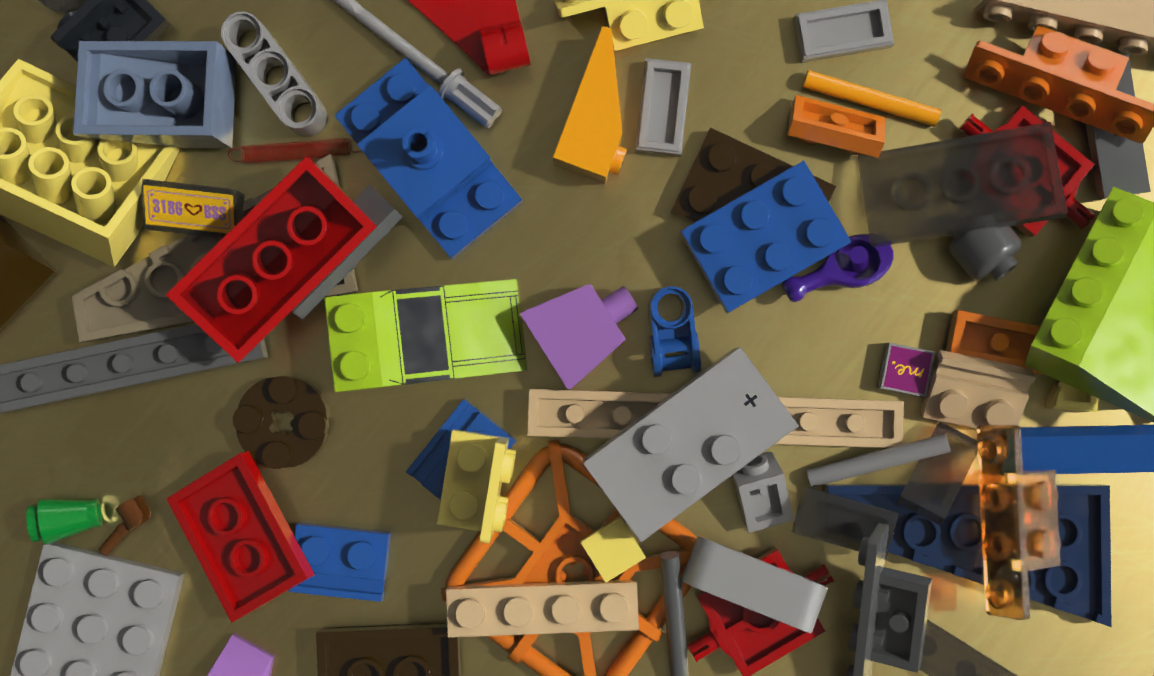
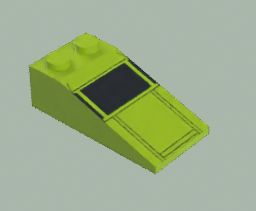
M517 279L324 297L335 392L527 371Z

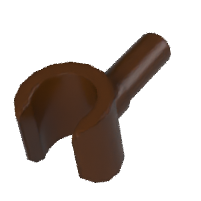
M141 495L125 501L115 509L123 522L116 526V529L98 548L101 554L107 556L125 535L151 518V511Z

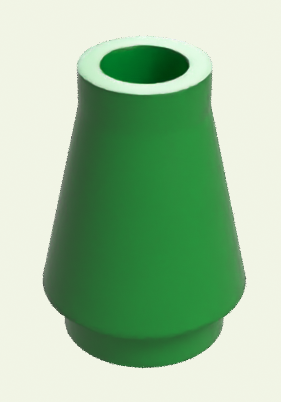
M39 499L38 504L27 506L26 523L29 537L32 542L43 541L45 545L85 530L101 527L103 516L100 501L98 499Z

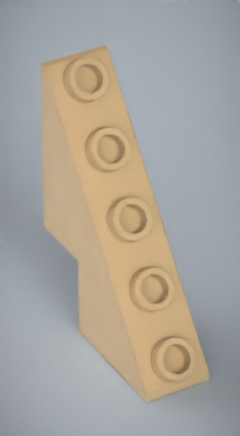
M983 0L975 7L977 12L983 13V18L992 22L1006 23L1014 20L1028 24V28L1034 32L1037 25L1054 31L1072 34L1073 38L1090 44L1106 42L1118 45V50L1126 54H1154V0Z

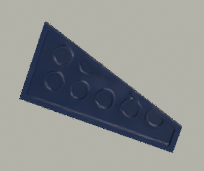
M824 484L825 531L861 543L864 536H871L878 523L889 525L886 552L1112 627L1110 485Z

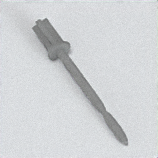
M332 0L440 84L441 87L438 94L443 100L448 99L487 129L500 116L502 112L500 106L470 84L464 77L462 69L458 68L449 75L355 0Z

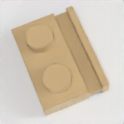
M942 350L939 351V360L930 378L927 397H924L920 408L923 418L1005 434L1006 428H1018L1029 398L1028 391L1030 385L1036 379L1032 369Z

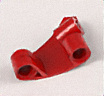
M408 0L458 45L486 74L493 75L531 66L516 0Z

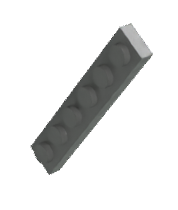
M197 324L2 364L0 365V414L268 358L265 340H261L237 363Z

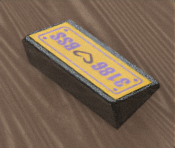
M142 179L141 192L145 230L222 239L242 220L245 194L238 190Z

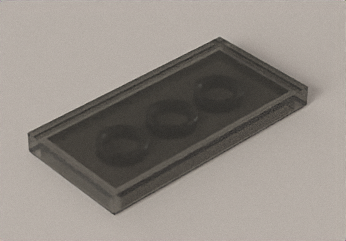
M1051 122L881 151L879 158L864 154L857 155L871 248L957 235L978 229L1002 228L1066 218L1068 213Z

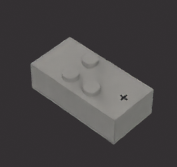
M737 347L730 350L585 457L583 464L640 542H642L799 425L742 348Z

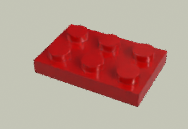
M249 451L239 453L166 498L231 623L243 618L315 575Z

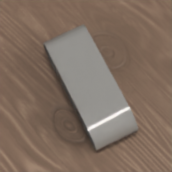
M244 11L229 15L221 27L223 43L278 118L297 135L312 137L319 134L327 122L325 106L272 34L251 13ZM257 30L256 39L250 46L239 47V39L244 32ZM275 66H283L285 73L280 82L274 85L266 84L268 71ZM301 103H311L312 113L310 117L303 122H294V109Z
M700 536L696 539L681 579L682 582L809 633L813 631L829 588Z

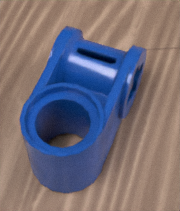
M669 286L657 290L651 296L648 303L651 334L649 336L653 376L661 377L664 371L691 369L693 373L701 372L698 335L695 331L691 297L685 290L679 287ZM666 294L677 296L682 303V312L673 321L662 319L657 310L659 300ZM685 351L684 355L665 357L666 353Z

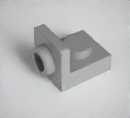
M772 452L760 454L731 476L736 485L744 524L749 533L794 520L785 476Z

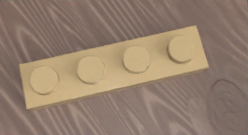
M636 579L610 580L606 583L605 581L448 586L446 589L448 638L639 630Z

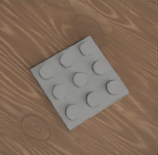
M58 542L48 545L43 544L10 676H160L185 573L112 555L105 556L100 552Z

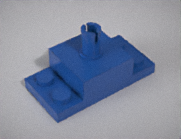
M406 57L334 115L362 152L452 260L523 202L522 198L494 166L486 151L435 89L425 82Z

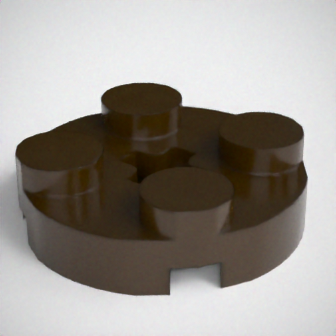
M290 376L270 377L257 382L243 395L238 409L234 412L233 425L241 447L245 452H250L254 461L272 469L296 467L313 459L326 444L329 435L327 432L329 429L330 409L323 394L310 382ZM276 411H279L281 414L290 411L293 414L294 418L290 421V426L293 429L291 433L287 434L283 430L278 432L274 430L272 426L275 422L273 415Z

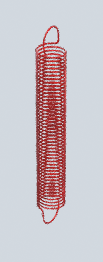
M334 138V140L329 139L328 143L326 140V144L325 140H315L314 143L312 141V144L311 141H306L305 144L301 141L300 144L298 142V145L297 142H292L291 145L289 143V146L286 142L278 143L277 146L275 144V147L274 144L270 143L264 144L263 147L262 145L261 147L260 145H250L247 148L246 146H241L242 161L244 164L255 163L257 158L258 163L264 162L265 155L267 162L278 161L279 155L281 161L301 160V158L304 159L306 156H309V152L310 158H315L316 152L318 158H324V156L326 157L329 154L338 157V155L345 156V154L347 156L350 155L349 142L351 151L352 145L350 138H343L342 142L340 138Z

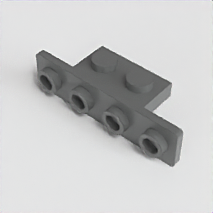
M878 523L871 536H864L861 541L858 564L865 566L864 581H858L854 594L853 608L860 610L859 623H854L850 633L848 648L849 651L855 652L854 665H849L846 676H872L873 661L918 673L922 664L932 578L884 567L889 525Z

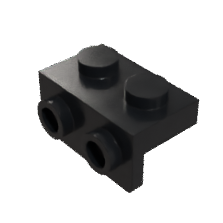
M87 0L78 10L69 12L59 21L57 30L50 38L57 46L67 51L78 62L79 41H155L171 24L148 0Z

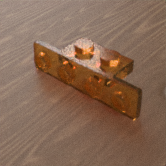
M979 425L977 427L986 613L992 616L1025 620L1030 618L1028 571L1061 566L1056 470L1039 469L1023 471L1020 426Z

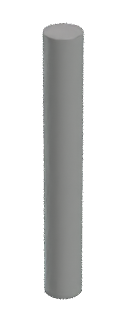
M942 434L807 469V474L811 487H816L949 453L951 449L947 435Z

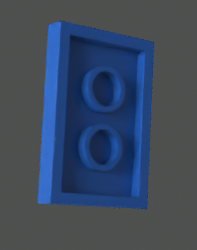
M805 161L798 163L680 232L726 314L851 243L850 238Z

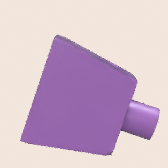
M588 284L527 309L520 315L569 390L626 340L616 323L639 308L625 286H622L601 300L592 285Z

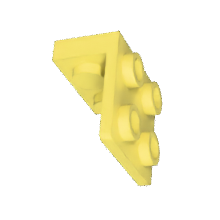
M456 429L452 430L437 520L438 525L481 531L480 542L489 544L494 531L502 533L509 498L500 496L502 482L510 483L516 457V450L508 449L509 438Z

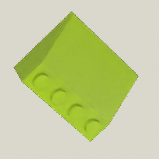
M1113 187L1031 344L1025 366L1153 423L1154 202Z

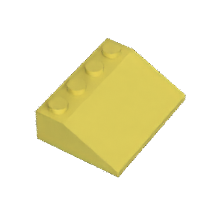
M18 59L0 80V214L115 267L140 233L146 220L143 185L162 187L181 147L78 137L74 135L76 85Z

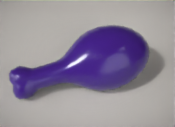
M859 234L849 236L851 243L828 255L824 263L817 270L802 277L792 276L783 281L782 287L787 292L789 300L797 302L801 301L808 292L824 286H840L845 288L869 286L880 280L891 268L894 259L891 245L885 239L876 235Z

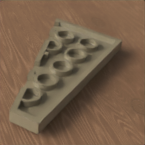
M329 154L316 163L339 186L335 160ZM272 189L254 199L249 198L234 207V227ZM191 230L187 232L185 237L176 242L156 249L149 253L148 257L125 270L120 269L71 296L79 342L87 343L195 323L165 294L227 233ZM355 270L350 271L325 297L357 293L358 287Z

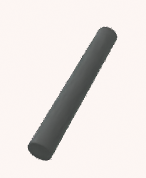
M665 551L660 554L670 676H689L679 553L676 551Z

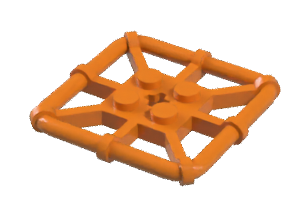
M558 439L548 441V446L543 447L532 457L504 496L508 497L509 500L503 526L504 532L532 551L531 555L514 577L465 584L467 578L501 533L494 531L489 544L480 542L481 531H479L450 570L445 581V587L441 588L443 601H446V589L448 586L564 582L567 574L562 568L567 563L572 566L577 564V562L582 563L585 566L583 574L587 577L586 581H604L580 540L596 530L571 513L563 464H568L601 488L583 464V459L587 455L568 444H560ZM551 465L559 516L540 541L511 518ZM616 508L613 509L601 527L621 515ZM672 519L658 531L682 548L676 551L679 553L680 565L684 564L680 570L682 579L697 537L682 524ZM661 553L647 555L644 560L611 580H630L635 572L661 568ZM681 581L682 596L684 598L692 586ZM663 595L647 617L638 612L639 630L636 631L605 676H628L652 641L658 642L665 633L662 627L666 623ZM592 632L574 633L579 638L584 676H597L590 636ZM528 634L521 637L517 635L487 636L509 653L507 658L515 664L521 661L540 676H571L531 646L539 634Z

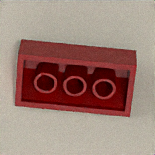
M306 156L165 295L239 363L377 226L309 156Z

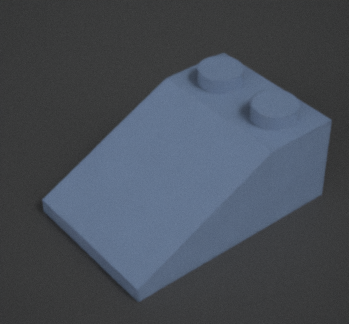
M79 41L73 134L78 137L182 148L232 149L237 61L217 41Z

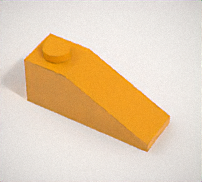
M602 26L553 155V163L555 166L605 184L609 173L618 175L627 149L620 147L622 124L612 30Z

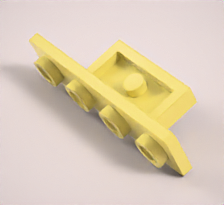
M553 0L560 18L604 7L608 28L612 30L614 51L704 28L699 0Z

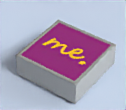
M886 343L877 388L918 397H927L935 352Z

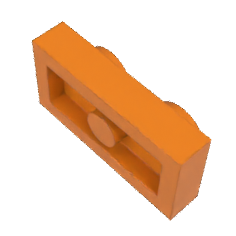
M795 95L790 109L788 135L797 137L810 144L821 143L841 148L853 155L864 154L879 158L885 143V117Z
M955 310L952 315L946 351L1029 368L1025 366L1031 344L1041 326ZM1032 369L1035 375L1042 374L1041 372Z

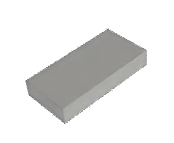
M887 0L795 14L793 18L801 63L889 49L894 45Z
M645 59L635 152L681 157L691 63Z

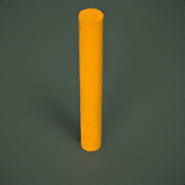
M811 70L807 71L802 88L933 127L937 125L941 114V109Z

